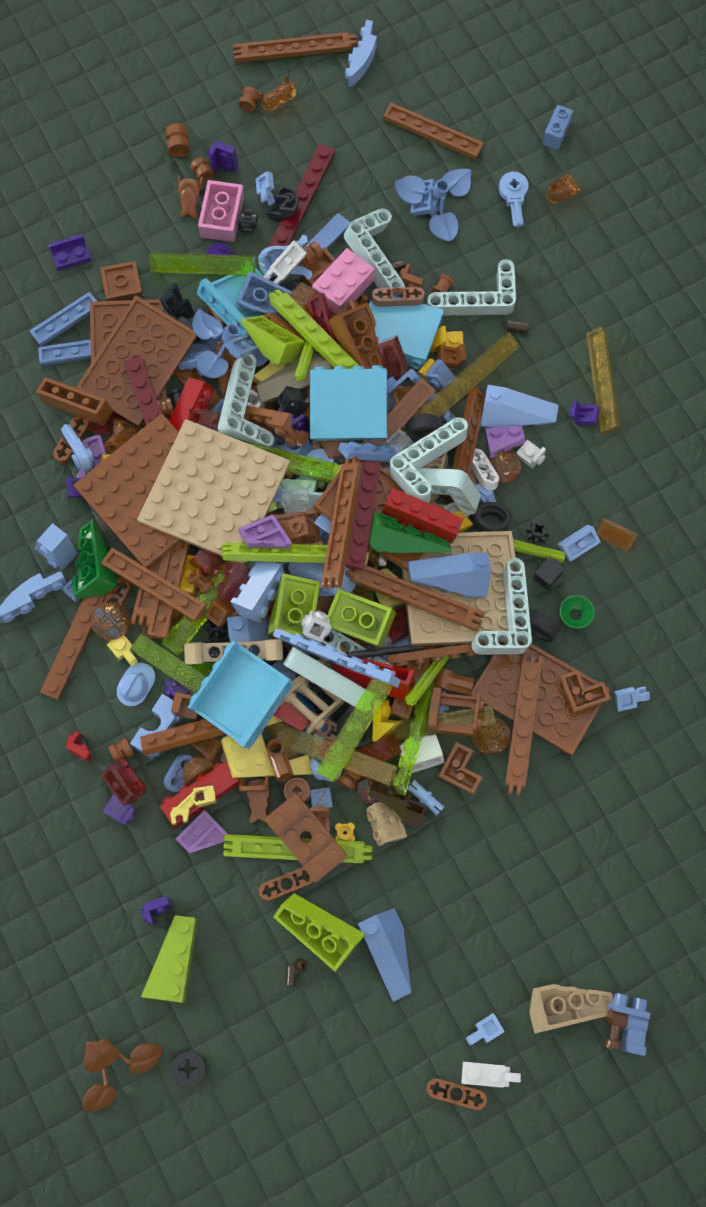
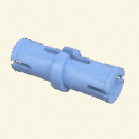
M414 780L411 784L417 790L411 785L407 790L420 800L419 803L428 806L429 810L437 816L440 812L434 805L439 810H442L445 806L438 802L431 795L430 791L427 792Z

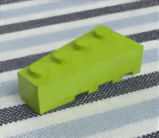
M295 893L280 906L273 916L334 971L348 959L366 935Z
M175 915L141 995L142 998L185 1004L198 923L196 918Z

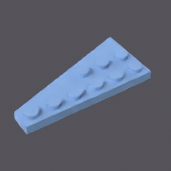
M277 628L273 636L316 657L398 687L401 680L394 676L395 672L385 668L383 671L378 670L379 666L369 662L366 665L363 663V660L353 656L349 658L347 654L337 651L336 648L329 645L324 646L313 639L308 640L299 634L294 636Z

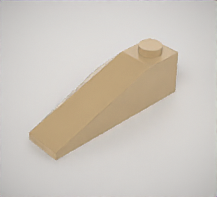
M556 984L534 988L529 1011L534 1033L605 1017L608 1013V1004L613 1003V995L611 992L564 987Z

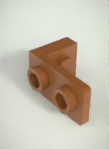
M305 515L280 524L291 541L300 537L310 540L318 538L314 520Z

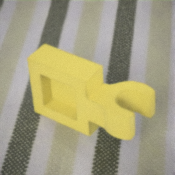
M121 633L122 636L113 639L107 646L119 661L125 658L133 667L138 663L131 653L135 648L124 634Z

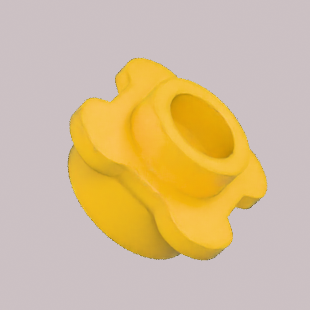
M336 824L337 836L335 839L354 841V824Z

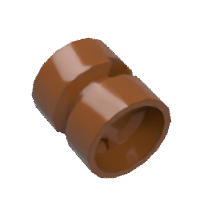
M180 123L171 124L166 127L168 154L178 158L188 155L190 144L187 127Z
M292 778L287 781L284 787L285 799L288 800L297 792L303 801L308 804L311 797L308 783L302 778Z

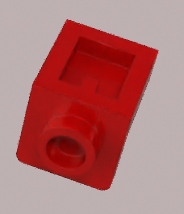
M76 731L68 737L66 748L72 754L89 763L93 757L89 752L90 748L82 743L79 744L83 736L80 732Z

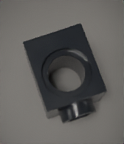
M286 386L277 398L282 412L298 416L303 414L310 404L304 389Z
M549 556L535 572L533 579L548 591L564 571L563 565L557 559H552Z

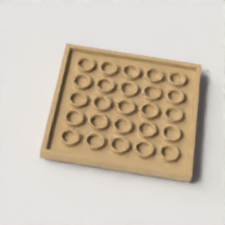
M185 419L137 521L222 556V543H245L238 533L239 528L266 518L289 468L290 460ZM234 561V562L239 563V564H241V565H244V563H245V562H243V561Z
M512 531L458 533L454 542L450 543L452 547L451 552H426L419 559L466 553H488L491 576L488 594L485 598H466L456 592L449 593L439 587H429L410 581L409 572L402 568L404 581L485 613L484 617L481 618V625H478L480 629L476 632L406 604L411 646L472 644L479 632L508 631L503 570L509 560L515 558ZM510 567L512 571L517 572L514 567ZM512 585L513 589L519 590L517 586ZM513 603L516 608H521L519 604ZM515 622L517 626L523 627L520 622ZM478 640L479 643H485L483 640Z

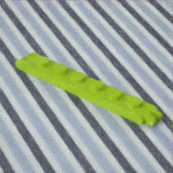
M277 289L268 294L271 305L333 367L343 366L345 369H353V366H359L286 292L282 293Z
M225 542L222 543L221 548L222 558L225 561L310 562L324 564L328 545L292 544L290 548H248L245 543Z
M224 835L225 841H232L224 843V848L232 849L224 850V856L298 860L280 837ZM301 838L303 842L311 841V839ZM336 840L347 854V858L342 861L343 863H364V860L372 859V854L364 852H372L373 847L365 845V842Z

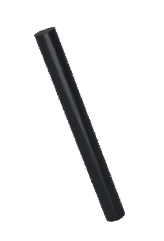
M404 645L346 652L349 658L353 656L361 659L423 651L424 646Z

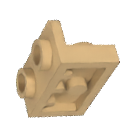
M377 802L367 808V818L371 823L373 837L378 846L407 837L404 825L401 823L402 819L382 802Z

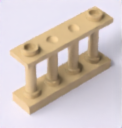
M322 658L317 660L333 670L330 661ZM299 675L293 680L295 684L279 707L286 702L288 704L291 703L311 722L306 731L310 734L314 729L318 731L325 724V720L346 701L320 687L335 701L332 705L328 706L308 688V683L313 682ZM296 693H303L323 712L317 717L296 698Z

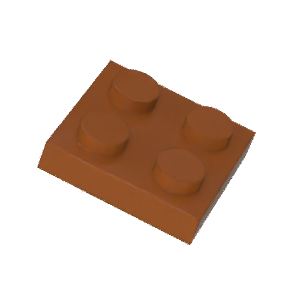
M135 261L100 268L107 301L132 298L135 295L142 296Z

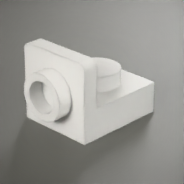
M527 440L516 452L515 456L533 469L546 458L544 455L546 449L544 447L539 449Z

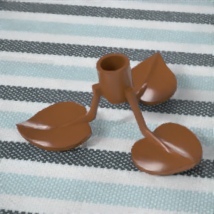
M102 1039L99 1042H86L84 1067L89 1072L102 1070L104 1083L103 1086L99 1084L94 1085L87 1091L83 1099L84 1111L90 1113L102 1110L115 1100L116 1090L113 1086H108L106 1065L109 1066L119 1057L125 1063L130 1064L131 1072L142 1073L151 1069L159 1061L163 1053V1046L152 1043L142 1044L132 1051L130 1059H127L108 1039Z

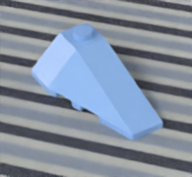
M488 385L480 427L536 426L556 423L559 405L505 387Z

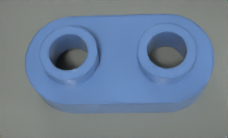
M180 754L175 758L164 778L166 789L172 792H179L185 786L195 768V761L192 756Z

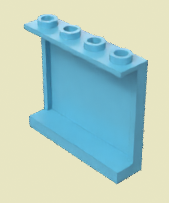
M246 260L243 269L212 283L206 278L201 280L196 293L227 325H237L241 331L239 336L248 334L241 323L242 318L267 314L252 311L236 303L242 285L250 271L261 277L264 276L249 260ZM278 315V316H280L284 321H287L282 315Z
M393 296L395 299H402L401 297ZM371 299L369 307L376 320L375 333L379 340L377 346L385 360L410 366L414 369H421L426 363L438 327L441 326L444 309L423 303L415 306L378 307L372 303Z
M336 366L332 370H326V367H315V370H310V439L312 441L388 440L387 369H383V366H372V369H364V366H353V369Z
M232 641L224 649V655L213 665L211 674L202 681L198 693L191 697L188 708L194 710L236 740L239 745L250 750L295 682L237 642Z

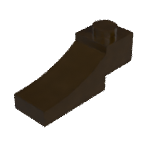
M374 778L368 796L392 809L402 819L401 823L418 830L420 829L428 806L411 800V792Z

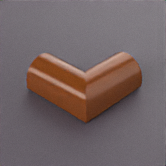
M579 670L559 676L573 713L611 700L604 681L585 688Z
M456 742L438 777L474 796L483 777L465 768L474 750Z

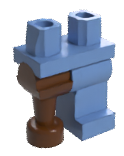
M615 993L613 1003L607 1006L606 1020L611 1026L610 1038L605 1039L604 1047L645 1056V1037L648 1029V1019H650V1013L646 1012L647 1000L633 998L632 1008H628V996ZM621 1029H622V1030H623V1034H622V1040H621V1042H620V1041H618V1038H619V1035H620V1031H621Z

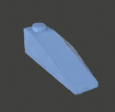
M251 271L242 285L236 302L255 312H274L277 315H281L271 305L268 296L269 293L279 289L282 293L286 292L311 316L306 298Z
M466 553L408 562L410 581L429 587H439L449 593L456 592L466 598L487 597L491 576L488 553Z
M241 615L227 617L230 642L264 641L269 639L266 617L262 618L260 623ZM251 645L248 651L256 656L260 653L257 645Z
M395 908L358 923L359 930L366 934L363 938L392 1001L394 1002L412 993L404 928Z

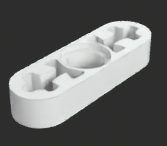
M475 449L471 469L484 489L494 490L498 487L499 476L485 453L480 449Z

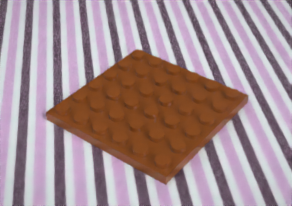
M162 413L74 484L78 492L147 569L182 541L137 521L179 433Z

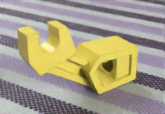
M214 787L194 788L187 798L177 807H173L170 813L172 825L177 824L176 818L180 815L183 816L184 823L188 822L189 809L193 805L202 807L217 803ZM204 793L205 800H198L196 802L197 794Z

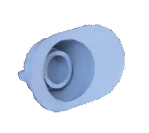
M137 663L133 667L130 666L117 687L119 701L127 706H137L142 703L155 682L153 668L145 663Z

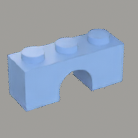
M163 694L160 696L152 712L161 719V724L155 731H147L140 727L130 743L134 749L143 754L141 736L173 728L176 722L179 723L182 720V717L173 716L171 712L172 699ZM161 751L146 756L153 760V758L155 756H158L161 753Z

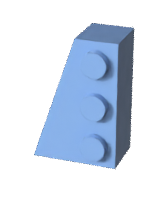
M53 523L37 540L35 550L41 553L53 568L59 567L62 571L77 555L68 535Z
M256 562L248 574L250 577L246 585L242 584L240 587L242 592L238 598L233 597L231 600L239 615L260 623L262 618H265L268 612V605L276 596V588L280 583L281 575L285 574L280 564L275 562Z
M291 562L288 566L293 576L320 581L318 596H335L338 589L351 593L357 585L350 581L351 578L344 575L341 588L328 587L327 589H322L321 581L324 564Z

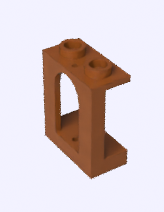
M433 687L428 720L429 731L476 737L477 730H481L482 718H479V714L484 711L485 700H481V692H478L477 697L444 694L441 688ZM441 705L472 709L475 712L474 722L469 725L439 722Z

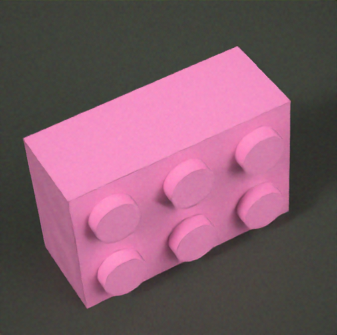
M208 180L198 224L200 238L235 242L239 225V213H241L244 201L243 185Z
M346 248L312 285V296L325 293L329 309L336 314L346 308L349 301H355L375 280V268Z

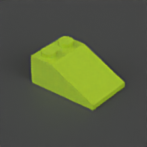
M262 315L242 318V325L263 356L270 360V363L279 366L294 362L299 358L305 340Z
M287 574L281 575L271 613L268 635H273L277 628L294 636L299 634L306 637L303 634L301 622L305 615H309L311 610L316 612L320 581Z
M338 589L327 618H329L331 629L372 646L382 648L396 612L387 606Z

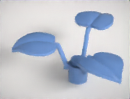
M456 169L447 172L442 179L436 182L435 186H431L427 191H424L425 183L418 176H407L396 180V191L406 203L419 204L422 201L423 195H427L430 192H433L436 198L441 199L440 215H434L431 218L429 227L432 234L447 242L452 241L458 231V221L451 212L443 214L445 196L449 191L455 197H463L469 192L471 169Z
M198 309L193 319L194 333L202 340H209L211 337L215 340L222 335L224 344L218 355L212 351L200 353L197 358V365L204 376L219 378L228 369V362L220 358L226 348L224 345L228 340L239 337L241 331L235 324H228L223 329L222 324L215 317ZM261 351L252 353L256 358V367L262 366L269 360L263 356Z

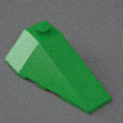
M373 512L369 541L375 551L389 553L452 551L449 541L429 532H423L422 534L414 528L415 526L408 524L405 527L397 523L398 519Z
M92 519L80 528L77 549L80 553L78 560H75L77 574L73 576L72 580L75 598L102 596L117 586L116 574L101 564L108 551L96 521Z

